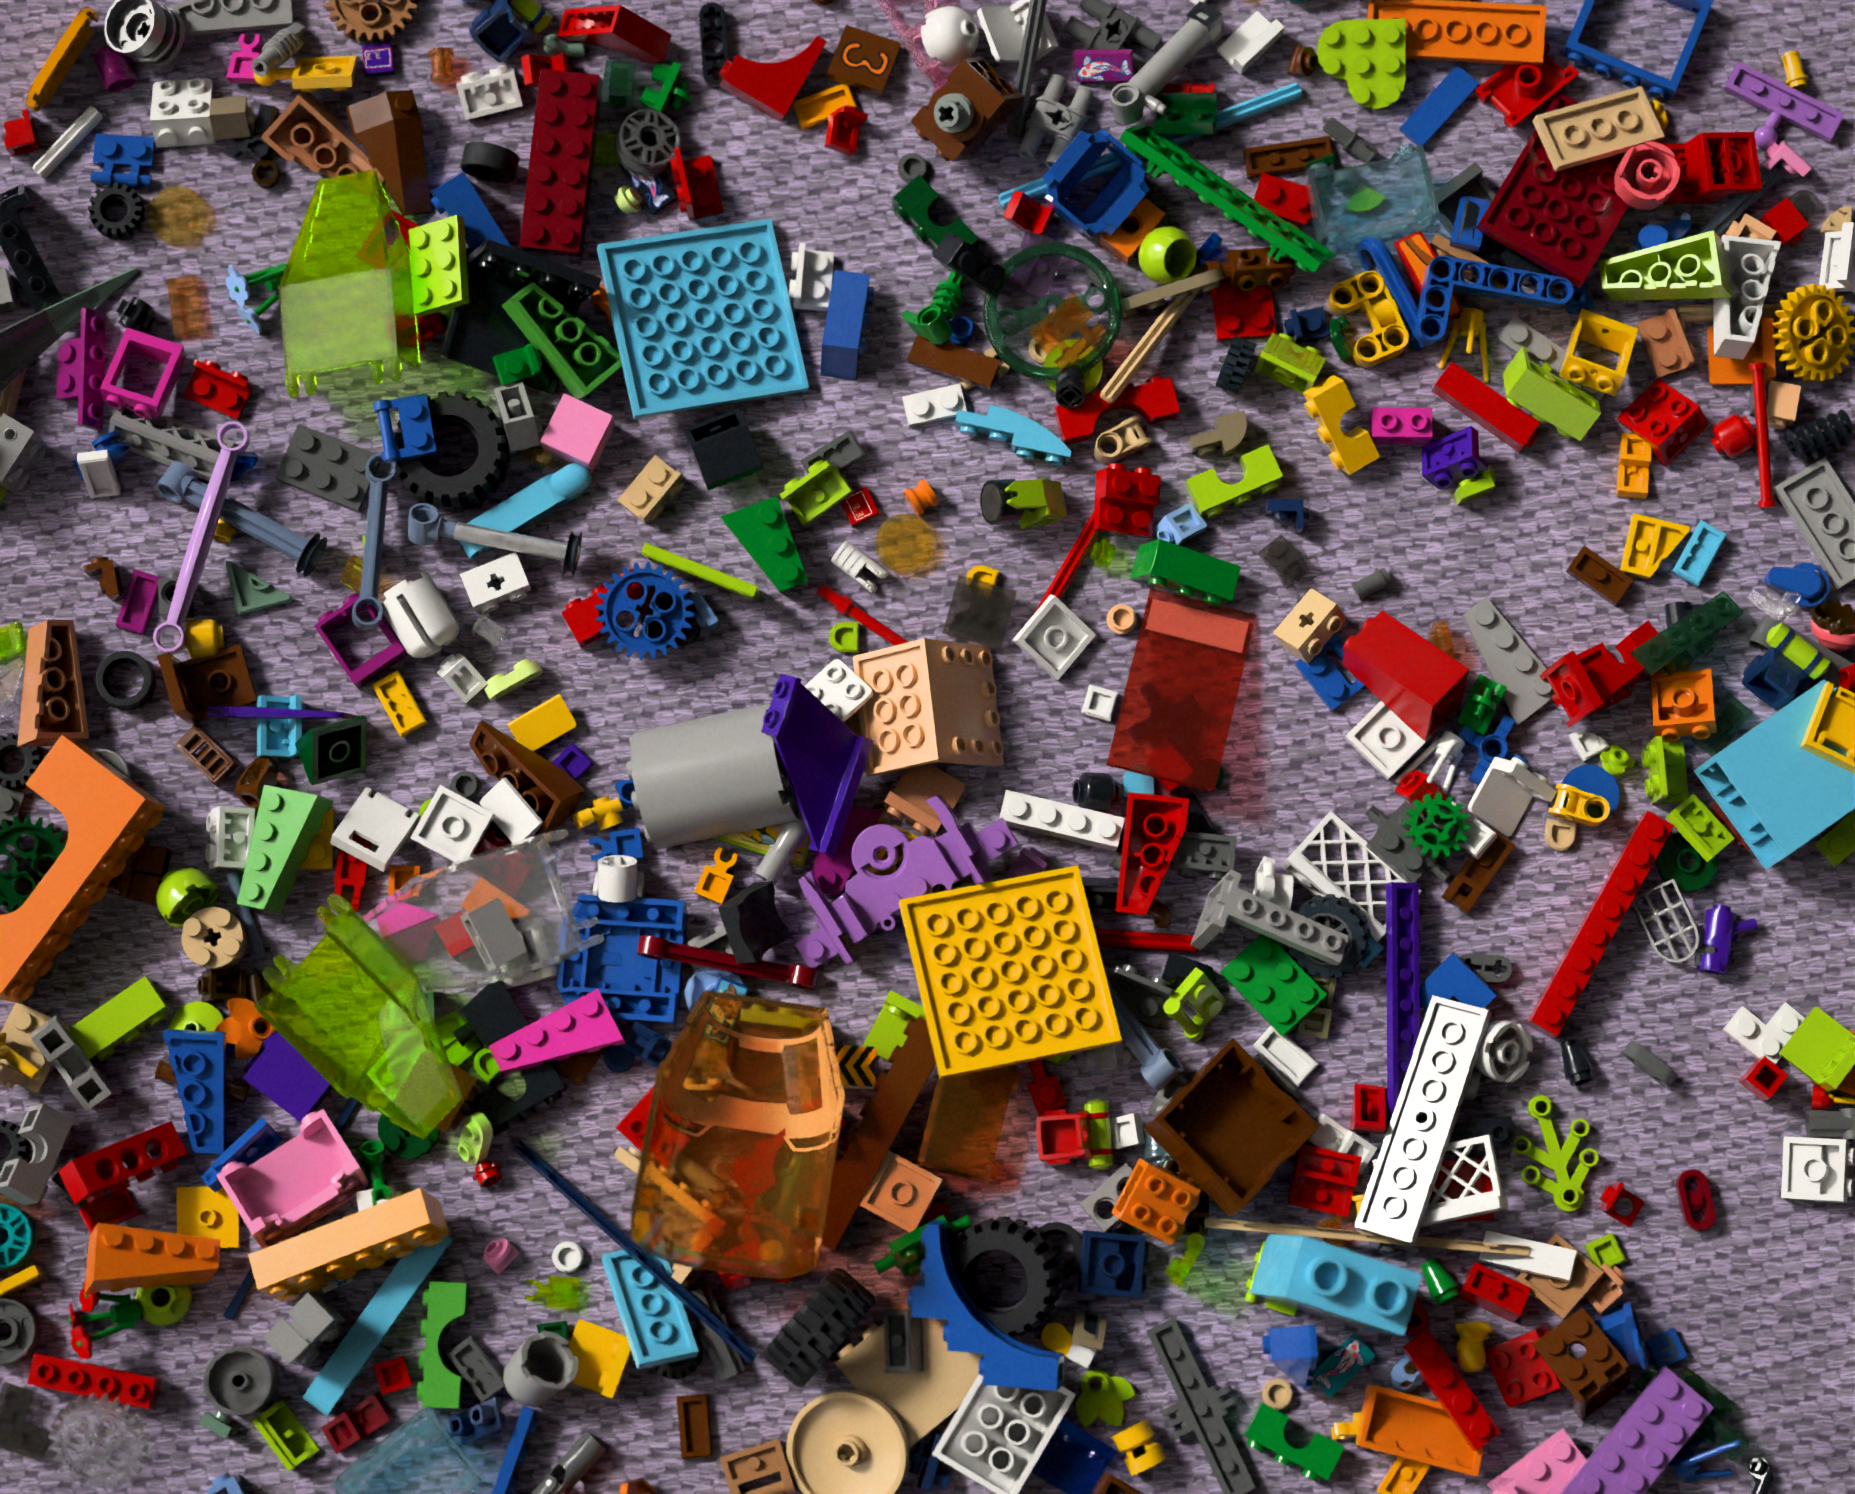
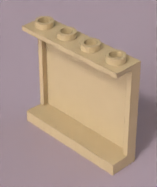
M898 1303V1304H897L896 1306H894L892 1309H912V1308H909V1307H908V1304H906V1305L902 1308L901 1305ZM922 1318L924 1370L920 1372L886 1373L884 1323L879 1328L874 1323L861 1334L864 1339L855 1347L850 1343L836 1354L840 1360L835 1364L855 1389L878 1398L895 1413L905 1430L909 1448L960 1407L979 1374L980 1358L984 1357V1354L947 1351V1342L943 1340L944 1325L948 1323V1320Z

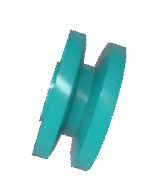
M0 1204V1228H5L8 1232L7 1242L0 1245V1269H10L20 1265L30 1256L35 1245L36 1230L32 1219L22 1209L13 1205Z

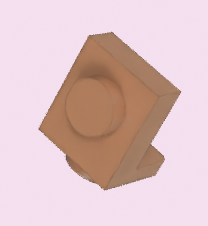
M1605 1262L1600 1266L1604 1276L1585 1297V1300L1602 1317L1630 1293L1625 1285V1282L1628 1281L1626 1276L1616 1266L1611 1269Z

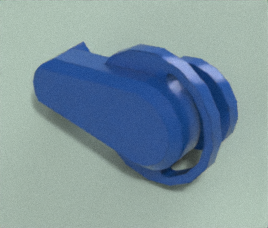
M1681 212V217L1665 225L1653 224L1644 227L1636 237V251L1640 250L1638 243L1643 249L1687 238L1692 233L1690 215L1686 212Z
M119 430L107 433L92 442L96 451L108 450L113 465L121 461L125 457V451L131 447L128 441L115 443V440L121 436ZM76 459V460H74V461H72V462H73V464H74V466H75V468H76V470H77V472H78V474H79L81 480L84 481L83 476H82V473H81L80 468H79V465H78V462H77V459Z
M1801 563L1793 568L1773 567L1764 577L1765 585L1768 584L1772 588L1785 592L1787 597L1800 607H1813L1820 604L1829 592L1830 581L1826 572L1813 563ZM1815 570H1818V571L1823 575V578H1824L1825 583H1826V590H1825V592H1824L1823 580H1822L1821 576H1820Z

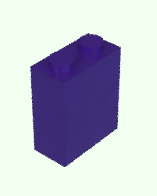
M280 1029L278 1033L273 1031L263 1043L265 1049L259 1057H252L246 1064L244 1071L247 1073L243 1076V1079L302 1123V1119L318 1108L342 1075L287 1032Z

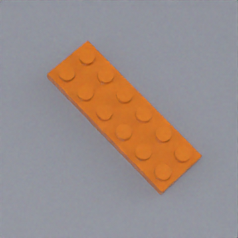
M1369 0L1367 20L1405 19L1406 59L1543 65L1547 6L1447 0H1387L1385 2L1383 0H1375L1374 3Z

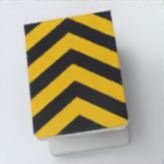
M830 1045L838 1088L874 1089L876 1084V1047ZM821 1075V1086L823 1088V1081Z

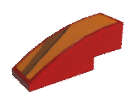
M1418 230L1393 242V245L1413 291L1420 298L1425 269L1436 255L1422 231ZM1435 265L1433 267L1434 274L1437 277L1445 278L1447 276L1442 266ZM1452 291L1448 319L1464 312L1454 291ZM1431 294L1428 296V301L1432 306H1442V300L1438 295Z

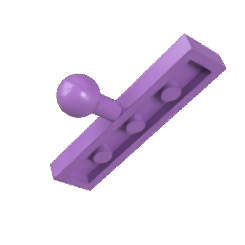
M1739 61L1723 89L1771 113L1765 126H1761L1755 131L1756 145L1761 149H1768L1777 142L1776 129L1781 119L1830 142L1844 116V113Z

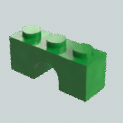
M1260 1402L1243 1433V1436L1249 1439L1246 1444L1261 1453L1264 1452L1265 1448L1276 1453L1274 1460L1291 1468L1293 1463L1304 1468L1301 1474L1317 1483L1320 1478L1328 1481L1345 1447L1318 1432H1314L1306 1446L1302 1448L1291 1447L1284 1438V1428L1290 1417Z

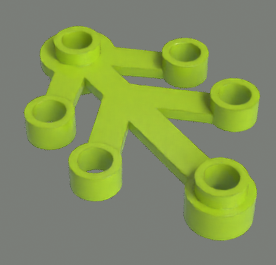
M1537 1095L1528 1102L1527 1111L1533 1119L1538 1120L1548 1153L1532 1145L1525 1136L1514 1138L1515 1147L1512 1148V1151L1518 1155L1524 1154L1554 1171L1557 1183L1540 1175L1539 1169L1531 1165L1521 1170L1520 1177L1525 1184H1534L1552 1194L1553 1201L1560 1210L1571 1212L1577 1210L1584 1201V1192L1581 1185L1589 1169L1597 1164L1599 1155L1592 1148L1582 1150L1579 1154L1580 1163L1572 1177L1569 1178L1566 1166L1581 1137L1588 1134L1589 1124L1584 1119L1574 1120L1570 1124V1133L1560 1150L1550 1118L1553 1104L1548 1097ZM1537 1102L1545 1103L1546 1111L1544 1113H1539L1536 1110ZM1578 1122L1584 1125L1585 1130L1582 1134H1578L1574 1130V1126ZM1518 1140H1523L1526 1143L1524 1151H1519L1516 1148ZM1586 1152H1590L1594 1156L1591 1164L1584 1161V1154ZM1528 1169L1533 1170L1536 1174L1533 1181H1529L1525 1177V1172ZM1566 1190L1573 1192V1201L1568 1202L1564 1199V1192Z

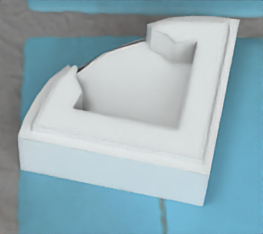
M1579 731L1568 735L1582 762L1610 748L1605 739L1593 733Z

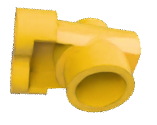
M609 795L592 801L593 808H586L572 815L578 830L596 821L600 831L623 822L619 813L623 811L620 800L618 798L611 800Z

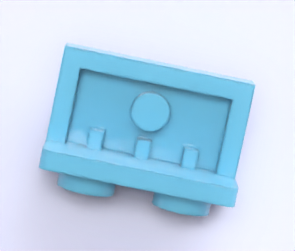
M260 695L257 697V707L305 710V704L302 703L301 695H293L291 697ZM257 719V757L287 759L299 756L295 743L304 735L302 733V721L304 719Z

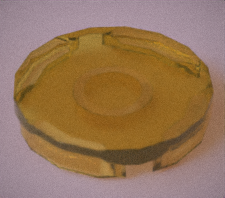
M173 186L163 189L155 199H152L149 204L147 217L149 226L157 238L168 244L182 245L190 243L200 236L206 227L208 214L206 205L198 194L187 187Z
M897 514L887 519L879 528L875 539L876 553L881 563L890 570L900 574L915 573L923 569L931 560L935 550L934 534L930 526L920 517L911 514Z

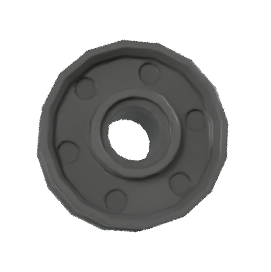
M651 109L637 110L628 115L621 125L620 130L615 136L614 149L617 159L625 169L635 175L652 177L658 176L671 165L670 159L675 158L674 149L680 147L681 138L676 125L663 113ZM643 140L648 141L652 146L646 145Z
M2 1298L0 1299V1329L4 1324L8 1323L12 1327V1335L7 1340H2L0 1337V1364L12 1365L24 1361L33 1354L39 1344L41 1328L38 1317L30 1307L20 1301Z

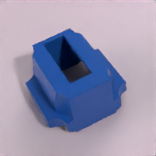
M1104 129L1094 134L1085 133L1081 130L1042 176L1047 186L1044 197L1047 201L1046 206L1051 207L1055 214L1078 234L1084 233L1091 237L1094 233L1103 232L1110 236L1149 191V187L1144 179L1148 167ZM1108 149L1124 165L1084 213H1082L1066 197L1102 153Z

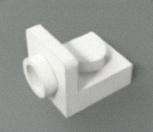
M460 653L455 656L451 654L445 658L440 664L441 669L437 671V674L464 703H467L488 684Z

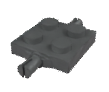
M1405 800L1396 812L1386 817L1372 805L1365 815L1374 821L1378 827L1374 837L1367 843L1366 847L1407 883H1415L1422 874L1427 873L1429 870L1444 882L1451 872L1438 862L1441 853H1439L1435 860L1431 859L1430 852L1420 856L1421 848L1417 846L1411 849L1410 845L1414 842L1413 839L1404 838L1409 828L1402 826V823L1410 819L1405 812L1409 808L1414 810L1415 808ZM1421 813L1419 814L1417 820V826L1423 823L1424 817ZM1431 823L1426 829H1433L1437 827L1433 823ZM1423 837L1426 842L1433 844L1431 840Z

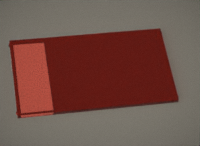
M1150 588L1107 766L1208 792L1215 791L1255 622V614L1223 606H1212L1203 601Z

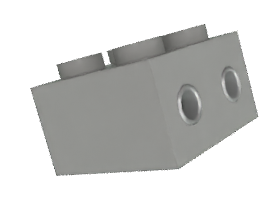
M4 413L0 418V487L15 494L17 489L22 490L27 484L30 477L28 472L33 464L38 465L42 461L46 453L44 449L46 444L33 430Z

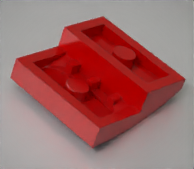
M1303 1144L1299 1150L1287 1204L1348 1217L1362 1157Z

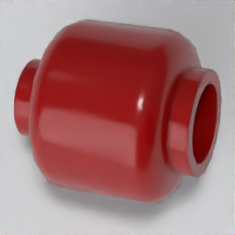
M1732 414L1713 426L1715 437L1710 441L1719 455L1725 452L1728 457L1736 458L1755 445L1754 437H1756V431L1745 415L1740 417L1738 414Z

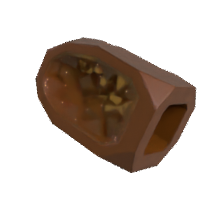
M259 757L246 767L237 781L234 792L245 806L258 810L264 785L277 787L279 773L277 762L271 757Z

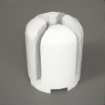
M428 571L420 572L423 578L414 582H407L405 579L384 593L386 600L384 602L380 601L384 616L407 653L414 658H425L442 650V645L449 646L453 643L460 632L459 621Z

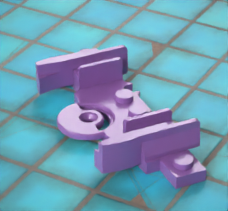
M938 794L925 801L937 812L947 832L933 839L924 834L909 841L901 830L891 825L877 824L866 828L858 835L852 847V862L857 874L845 883V893L831 904L818 885L813 869L799 879V884L809 904L817 912L813 917L820 927L815 932L795 943L808 967L815 968L838 953L846 964L854 963L857 959L841 934L846 931L855 944L877 930L878 922H880L884 930H892L896 926L897 920L891 914L901 915L899 908L900 899L934 893L933 888L937 884H942L947 890H952L953 883H956L968 874L975 884H984L992 876L986 863L1018 844L1004 818L1002 817L976 832L970 821L960 825L951 806ZM901 844L904 854L903 861L899 869L894 873L878 875L865 867L869 863L878 870L891 868L898 856L896 846ZM879 849H886L888 851V858L886 860L878 858L877 852ZM887 919L892 922L890 926L885 923Z

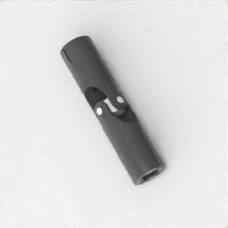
M586 1431L531 1494H568L605 1453L607 1448L591 1433ZM566 1473L564 1483L561 1484L557 1479L560 1475Z

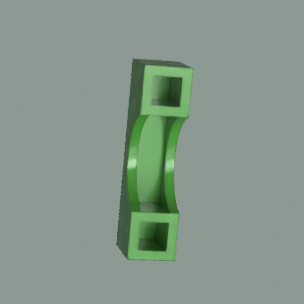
M429 1281V1288H424L423 1306L428 1307L427 1319H422L421 1338H426L425 1350H420L419 1369H424L423 1382H418L417 1400L422 1401L421 1407L462 1409L464 1378L453 1372L446 1365L441 1353V1341L444 1332L452 1322L468 1315V1283Z

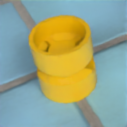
M1148 1419L1142 1420L1112 1436L1119 1452L1126 1454L1124 1462L1131 1476L1167 1459L1160 1443L1153 1441L1155 1433ZM1144 1445L1146 1452L1138 1455L1135 1448Z

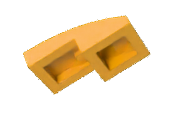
M1621 434L1616 496L1646 499L1648 495L1649 466L1651 463V444L1636 434Z

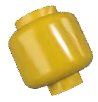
M213 618L187 621L184 631L186 633L184 649H187L188 655L191 658L212 656L217 654L220 649H224L222 625H217Z

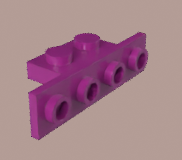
M81 308L80 338L58 341L56 400H78V425L93 430H103V398L100 387L104 380L106 314L89 308Z

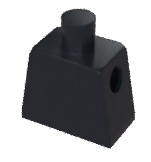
M496 977L461 1009L468 1022L453 1031L462 1047L479 1038L486 1048L529 1024L500 979Z

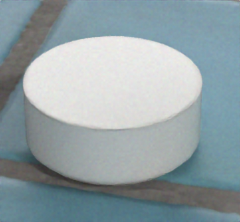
M566 1241L556 1246L552 1254V1260L558 1270L570 1273L580 1268L584 1255L579 1245Z

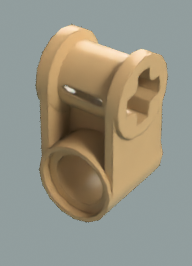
M1139 415L1130 417L1116 427L1099 435L1093 451L1095 458L1102 464L1114 463L1152 444L1151 437L1146 436L1139 423L1141 420ZM1105 442L1111 443L1116 451L1111 454L1105 453L1100 445Z

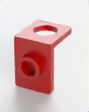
M1621 1181L1614 1183L1613 1186L1608 1184L1600 1196L1599 1200L1603 1203L1599 1210L1626 1227H1630L1644 1205V1201L1623 1188L1624 1183ZM1620 1198H1628L1633 1204V1210L1627 1216H1621L1615 1210V1203Z

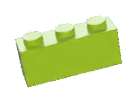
M144 976L69 1028V1031L88 1059L92 1061L98 1059L102 1062L116 1052L114 1050L115 1046L123 1041L125 1044H128L141 1035L139 1030L147 1024L154 1026L167 1017L165 1012L171 1008L152 980Z

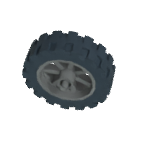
M1327 894L1322 897L1317 895L1311 900L1305 901L1295 911V913L1313 921H1316L1314 918L1318 916H1325V926L1339 932L1346 928L1349 934L1346 944L1348 948L1343 953L1339 965L1329 964L1290 947L1288 951L1291 957H1295L1296 963L1301 968L1307 969V973L1315 976L1318 974L1321 975V978L1341 977L1346 972L1352 971L1360 963L1368 950L1370 929H1367L1366 926L1368 923L1365 915H1361L1359 912L1361 909L1356 904H1350L1348 902L1349 899L1345 897L1336 898L1334 894ZM1332 917L1342 924L1338 927L1331 925Z

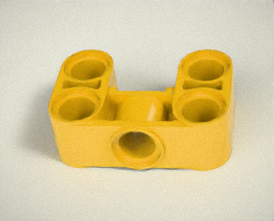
M1366 271L1344 280L1332 288L1328 297L1329 309L1337 315H1345L1357 309H1360L1361 312L1365 311L1373 329L1372 333L1361 337L1353 349L1352 357L1356 365L1362 368L1373 367L1400 355L1404 351L1409 341V334L1402 321L1397 304L1391 297L1383 277L1376 271ZM1371 282L1375 285L1377 291L1368 293L1364 291L1362 284ZM1345 294L1350 302L1344 305L1340 304L1335 300V295ZM1396 335L1400 338L1401 345L1392 346L1388 343L1386 337ZM1365 346L1370 347L1374 351V356L1370 358L1364 357L1359 349Z

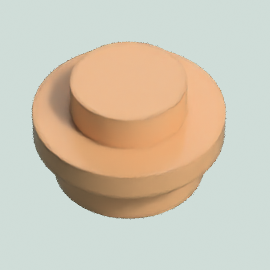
M1116 605L1107 614V625L1116 634H1128L1136 626V613L1127 605Z

